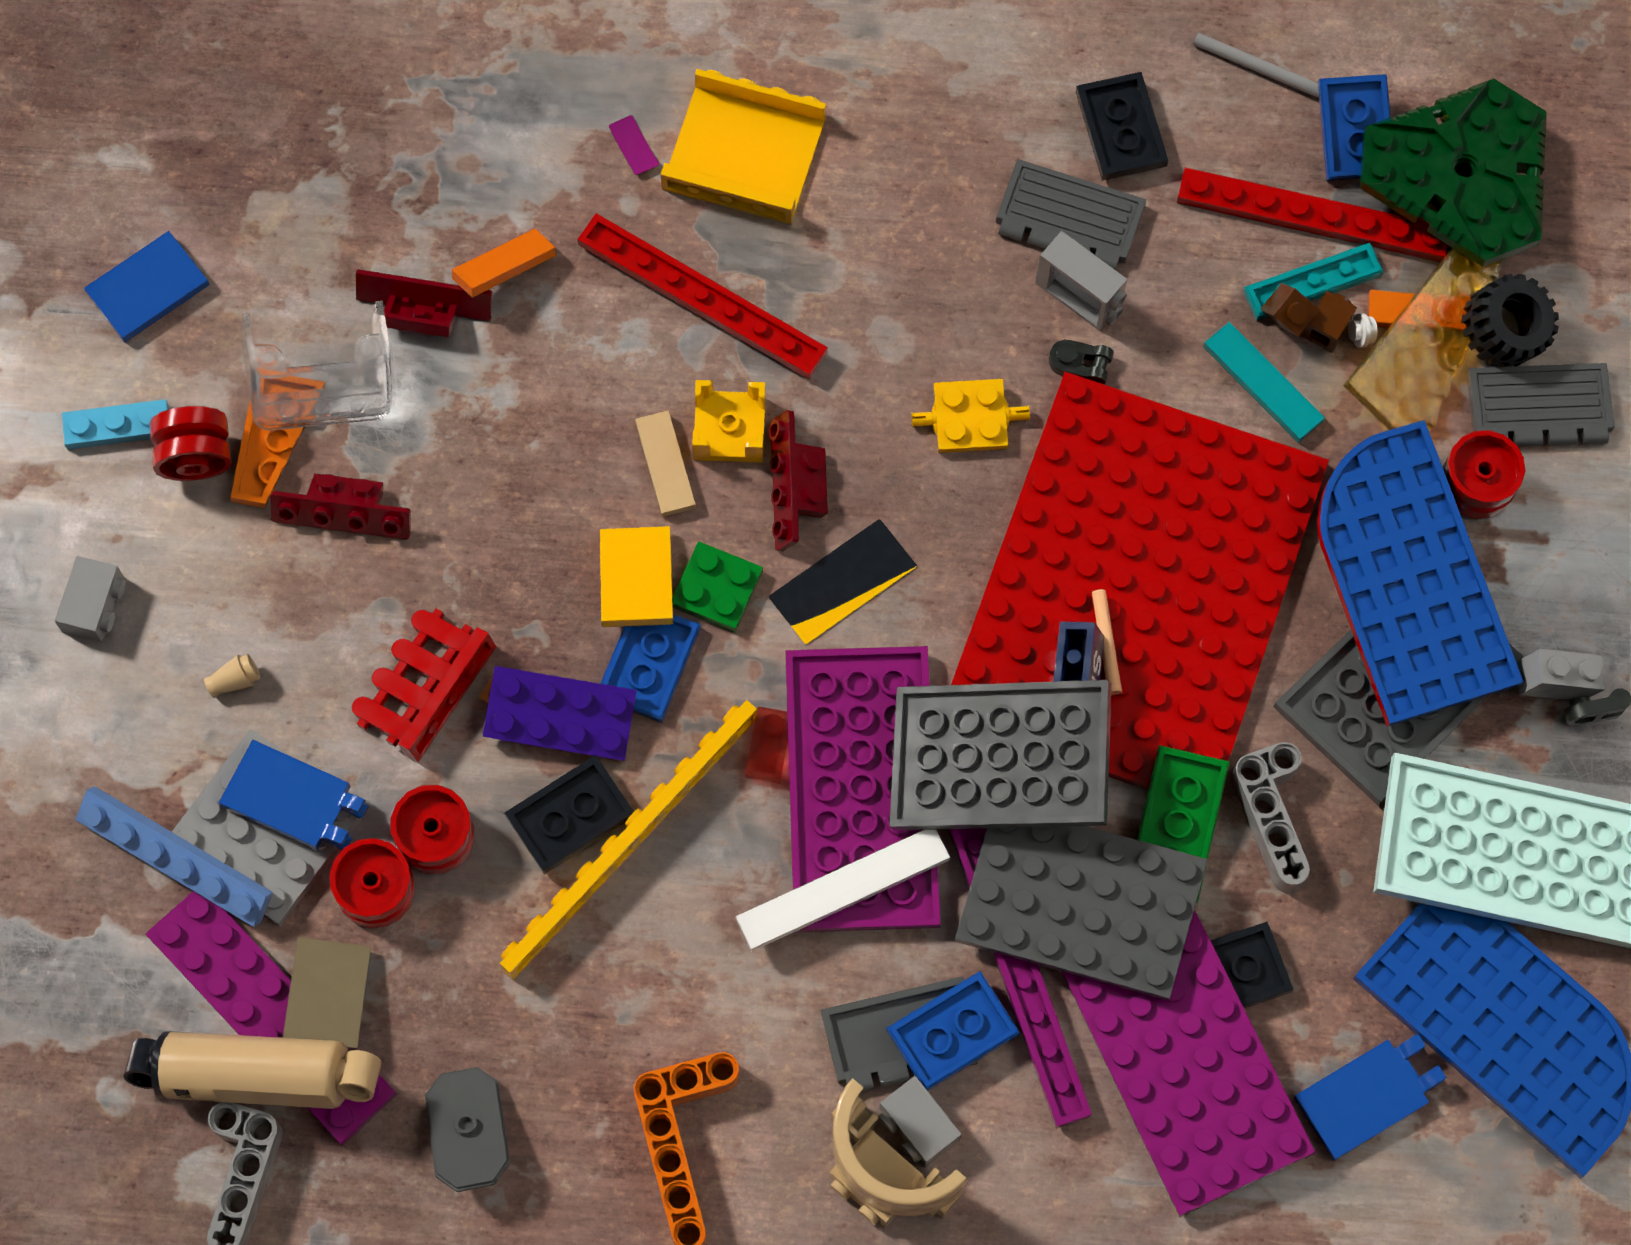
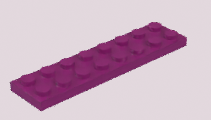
M192 891L146 933V936L238 1035L283 1038L291 980L223 908ZM379 1075L374 1096L369 1101L357 1102L345 1099L338 1108H306L343 1146L397 1096V1093Z

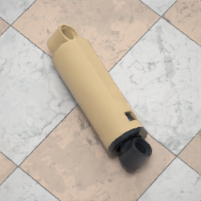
M166 1031L157 1040L139 1038L133 1042L123 1076L131 1085L144 1089H154L155 1094L159 1098L333 1109L340 1107L345 1099L366 1102L373 1098L381 1068V1060L374 1054L366 1051L352 1050L348 1052L347 1047L341 1041Z

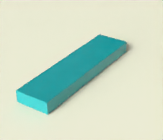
M1367 243L1245 286L1243 293L1256 321L1268 317L1260 309L1281 283L1296 288L1312 302L1323 298L1326 291L1334 294L1382 277L1384 271L1371 244Z
M1230 322L1204 342L1203 348L1297 443H1300L1324 422L1325 417Z

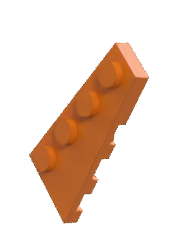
M256 368L230 502L266 508L272 491H274L324 389L325 381Z

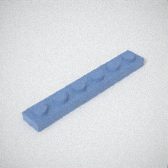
M94 786L86 790L75 819L77 822L251 926L255 927L261 923L272 897V891Z

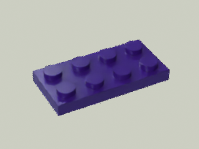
M495 666L483 737L625 761L637 690Z

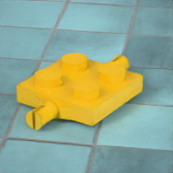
M1003 379L936 382L933 385L934 405L932 412H911L912 427L933 425V430L937 436L938 453L1008 449L1007 428L1009 421L1030 420L1029 405L1008 407L1004 397Z

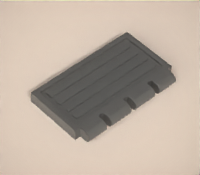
M1017 159L996 217V223L1001 224L998 234L1022 241L1024 232L1030 234L1027 244L1046 249L1055 237L1063 231L1116 270L1118 262L1126 263L1147 199Z
M1607 363L1469 368L1467 372L1473 432L1491 430L1506 437L1512 436V441L1518 447L1542 446L1543 435H1546L1548 446L1576 445L1578 441L1577 434L1581 433L1582 444H1604L1609 441L1608 432H1612L1615 428Z
M964 976L822 1009L821 1016L837 1082H845L847 1085L853 1078L863 1087L861 1091L863 1092L874 1089L872 1075H878L881 1087L910 1080L907 1069L909 1066L887 1033L886 1028L963 982Z

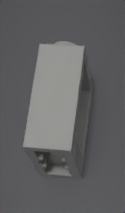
M1063 231L1055 237L1040 255L1035 284L1099 331L1107 323L1113 325L1118 320L1124 310L1121 305L1127 297L1125 293L1127 278Z

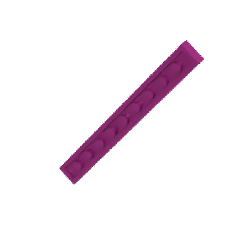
M987 828L948 829L970 888ZM993 952L1056 1129L1090 1118L1092 1112L1038 965Z

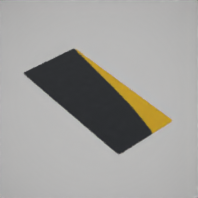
M878 519L769 595V599L803 643L808 644L915 569L917 565L884 523Z

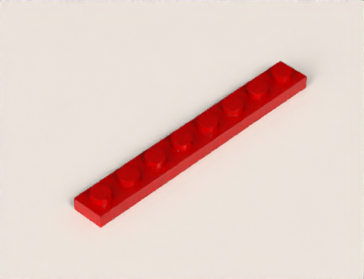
M1186 167L1184 168L1176 202L1361 245L1370 243L1375 248L1442 263L1448 246L1427 232L1430 224L1423 220H1418L1414 224L1401 215Z
M597 213L577 239L578 245L807 379L811 378L828 353V347Z

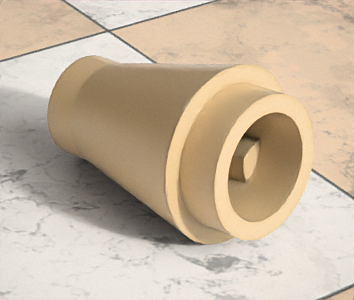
M248 653L243 656L237 654L211 676L205 678L204 683L210 695L215 698L221 694L253 687L254 682L261 679L254 660Z

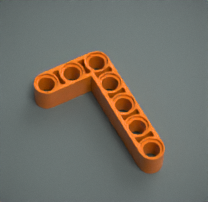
M719 1052L646 1072L640 1075L634 1084V1095L674 1245H685L680 1242L679 1234L686 1227L696 1228L700 1233L699 1240L693 1245H705L707 1239L673 1106L727 1092L738 1084L740 1078L739 1064L735 1057L726 1052ZM720 1064H726L733 1069V1074L726 1080H719L713 1076V1069ZM684 1074H691L696 1077L697 1084L690 1090H683L676 1084L678 1078ZM647 1084H656L661 1088V1093L656 1099L647 1100L641 1096L642 1088ZM658 1119L667 1120L671 1124L670 1131L663 1136L654 1135L650 1131L651 1124ZM667 1155H674L680 1159L681 1163L677 1170L666 1172L660 1168V1161ZM676 1191H684L689 1194L690 1201L686 1207L677 1209L670 1205V1196Z

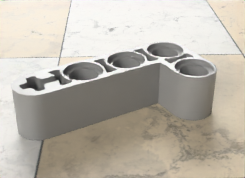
M1288 742L1277 743L1244 755L1237 762L1232 772L1231 780L1274 885L1281 892L1294 893L1306 881L1310 868L1276 787L1291 780L1301 764V752L1295 745ZM1278 756L1286 757L1291 762L1292 767L1288 769L1280 768L1275 763L1274 758ZM1243 768L1255 770L1258 774V779L1253 781L1245 779L1241 774V770ZM1260 800L1266 801L1270 804L1272 812L1267 814L1261 813L1256 809L1254 803ZM1273 833L1280 834L1285 839L1286 845L1282 847L1274 846L1269 841L1268 835ZM1287 867L1290 872L1297 871L1298 875L1295 879L1291 874H1284V871Z
M221 1102L210 1110L208 1115L209 1126L219 1138L235 1143L237 1147L207 1234L208 1245H222L219 1242L220 1237H227L230 1232L235 1241L233 1244L227 1243L226 1245H247L283 1132L273 1116L266 1112L235 1103ZM228 1113L236 1114L235 1125L228 1130H221L219 1127L221 1117ZM260 1124H271L272 1132L269 1137L264 1140L255 1139L254 1133ZM250 1159H258L260 1162L258 1172L252 1176H244L242 1172L244 1164ZM238 1195H246L248 1198L246 1208L238 1213L231 1212L230 1205L232 1200ZM226 1217H228L236 1223H241V1225L238 1227L236 1224L233 1223L231 1227V1225L228 1222H226L225 1219Z

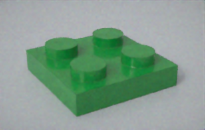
M698 541L672 597L673 608L736 633L763 573V567Z

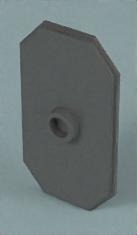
M478 1067L440 1074L425 1094L435 1176L456 1192L493 1186L510 1164L499 1083Z

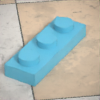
M164 399L62 412L64 445L69 450L150 439L149 423L152 417L160 412L169 410V404Z

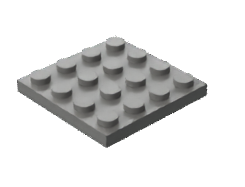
M250 729L172 832L272 891L273 894L264 916L281 927L339 849L324 841L321 842L318 850L313 849L220 806L219 801L252 739L287 754ZM341 810L333 826L348 831L349 836L361 819Z

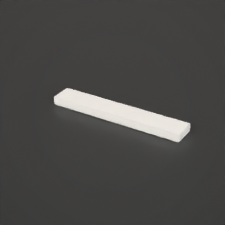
M925 829L736 916V921L752 952L949 861L950 856L937 830Z

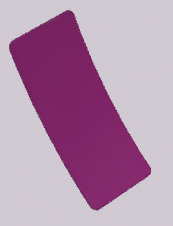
M632 115L609 125L611 133L635 175L659 165Z

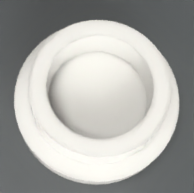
M1364 313L1356 314L1348 326L1349 338L1357 348H1365L1368 344H1373L1377 338V323L1372 316L1368 317Z

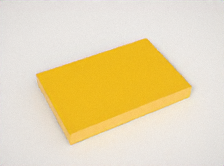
M670 526L600 529L602 627L673 624Z

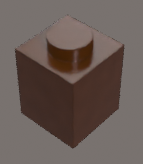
M1283 283L1279 285L1260 309L1280 328L1297 337L1320 311L1296 288Z
M1326 291L1317 306L1320 311L1307 325L1302 337L1333 353L1347 330L1349 323L1352 321L1357 307L1347 297Z

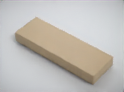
M669 410L635 419L662 518L696 509Z

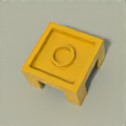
M695 380V425L692 439L693 460L763 463L766 403L765 382H748V392L714 391L713 381Z

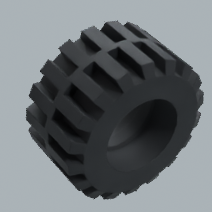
M1512 274L1497 278L1470 296L1471 300L1466 302L1463 308L1467 313L1462 315L1461 323L1466 324V328L1462 331L1464 337H1469L1471 341L1467 345L1471 351L1473 349L1478 351L1477 357L1483 361L1487 358L1489 359L1488 365L1494 367L1501 365V367L1518 366L1546 351L1547 347L1552 345L1555 340L1552 336L1558 333L1559 326L1555 325L1554 322L1559 320V314L1553 310V306L1556 305L1554 299L1549 300L1546 295L1549 291L1544 286L1539 288L1537 280L1531 278L1526 281V275L1517 274L1513 277ZM1502 307L1514 315L1518 323V335L1506 327L1502 318Z

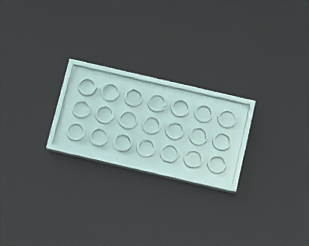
M1394 753L1390 762L1373 893L1631 948V804Z

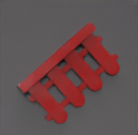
M435 608L433 613L419 610L412 615L411 624L418 632L413 642L407 639H398L393 643L391 651L396 660L399 661L393 671L384 667L376 669L371 679L379 692L373 700L364 696L358 697L353 701L351 707L352 712L359 719L357 722L358 727L366 731L369 726H372L388 735L386 739L388 744L394 747L398 744L404 754L419 763L497 647L488 632L479 627L473 630L472 627L466 624L460 629L443 620L445 615L437 608ZM428 639L448 648L442 658L423 648ZM409 667L428 677L422 687L403 677ZM389 697L408 706L403 716L383 706Z

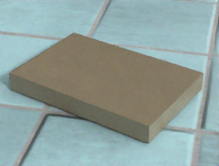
M305 937L297 938L283 1038L341 1041L347 1047L348 1052L357 1050L371 946Z

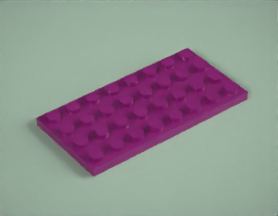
M928 646L785 650L793 890L923 831L893 830L890 827L897 687L930 686ZM938 866L795 932L940 928Z
M1195 909L1169 1001L1062 972L1179 1217L1315 1154V1150Z

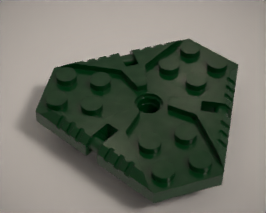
M1493 78L1469 87L1467 90L1464 89L1456 94L1448 95L1446 98H1440L1435 101L1433 106L1422 105L1414 110L1406 111L1404 114L1401 113L1393 118L1390 117L1366 126L1363 133L1360 189L1416 224L1419 218L1430 224L1427 232L1481 267L1539 246L1542 240L1544 180L1540 178V175H1542L1545 169L1547 111ZM1437 118H1440V120L1442 121L1441 124L1437 123ZM1432 204L1440 210L1437 213L1429 208V205Z

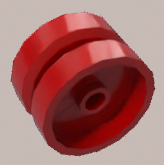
M185 406L172 408L152 417L149 427L150 439L155 446L152 451L153 470L156 475L175 481H195L212 478L229 470L232 462L228 442H226L229 431L225 413L205 406Z
M1491 430L1474 431L1461 437L1452 447L1443 465L1444 473L1460 515L1472 519H1486L1502 513L1514 499L1522 485L1526 472L1524 456L1518 446L1505 435Z
M422 785L408 791L396 803L390 817L391 835L397 848L402 852L408 865L414 870L426 874H444L459 867L469 856L475 842L474 825L464 800L453 790L440 785Z
M376 838L357 840L344 847L333 861L329 874L330 889L344 915L355 924L368 928L387 927L400 920L411 907L415 895L414 876L402 852L390 842ZM373 880H378L375 885H373V886H367V885H372V881H373Z

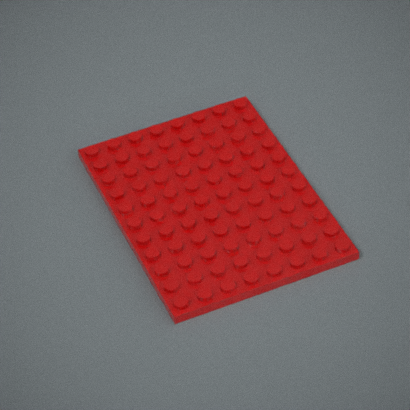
M1064 372L951 685L1053 682L1060 622L1096 623L1092 592L1104 589L1107 595L1122 693L1111 695L1109 777L1148 790L1159 745L1229 761L1329 459ZM1103 661L1101 664L1100 680H1106Z

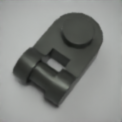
M1064 339L1052 346L1049 353V365L1060 376H1063L1064 372H1068L1105 385L1108 377L1106 367L1108 363L1112 362L1114 350L1104 345L1093 346ZM1084 359L1094 361L1093 366H1082Z
M1618 688L1607 698L1591 700L1590 697L1585 696L1569 701V707L1564 710L1567 725L1580 726L1619 718L1631 704V695L1627 690Z

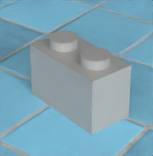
M76 556L55 618V623L61 632L103 642L105 633L110 632L114 624L115 612H113L116 600H120L123 597L126 587V580L118 566Z
M1538 649L1517 661V666L1524 682L1519 686V693L1523 696L1573 700L1585 696L1592 697L1605 690L1602 655Z
M916 1076L912 1077L880 1102L879 1110L882 1114L878 1117L881 1123L891 1134L897 1131L905 1142L901 1147L913 1163L920 1161L924 1167H927L960 1141L962 1134Z

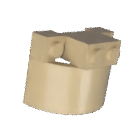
M852 1078L843 1090L836 1109L831 1113V1121L833 1122L832 1147L836 1165L829 1172V1178L833 1181L830 1187L844 1200L847 1201L851 1197L861 1206L858 1212L874 1226L879 1222L886 1227L896 1215L918 1216L928 1214L933 1217L937 1213L943 1219L963 1196L967 1178L956 1169L951 1175L943 1179L936 1167L924 1178L922 1173L872 1130L878 1123L879 1117L875 1114L871 1115L865 1110L867 1105L858 1097L863 1087ZM851 1139H853L856 1142V1144L853 1147H851L850 1144Z

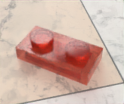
M758 706L745 778L781 784L788 746L787 711Z

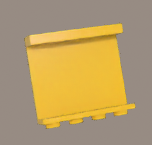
M696 69L695 90L670 163H664L660 174L662 189L792 224L826 120V103L812 96L800 97L789 94L786 90L779 87L767 88L759 86L749 79L741 78L737 80L726 77L716 70L704 71Z

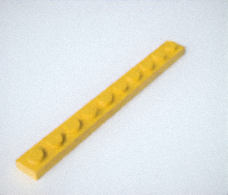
M748 700L740 707L734 705L723 717L722 721L724 724L716 733L710 731L703 737L698 745L700 750L692 758L687 756L678 764L674 770L676 774L667 785L664 782L661 783L650 795L652 801L642 811L640 808L635 810L625 823L627 828L618 837L612 835L604 843L600 850L602 852L600 857L594 863L588 861L576 874L578 880L568 890L566 887L561 889L551 901L553 907L544 916L539 914L529 923L526 928L528 932L519 943L513 941L501 954L503 960L499 964L502 971L510 979L514 980L753 725L758 719L755 706Z

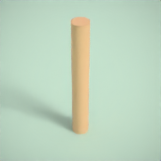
M1100 589L1092 592L1096 623L1104 635L1102 661L1105 679L1109 680L1112 684L1111 695H1117L1122 693L1106 590Z

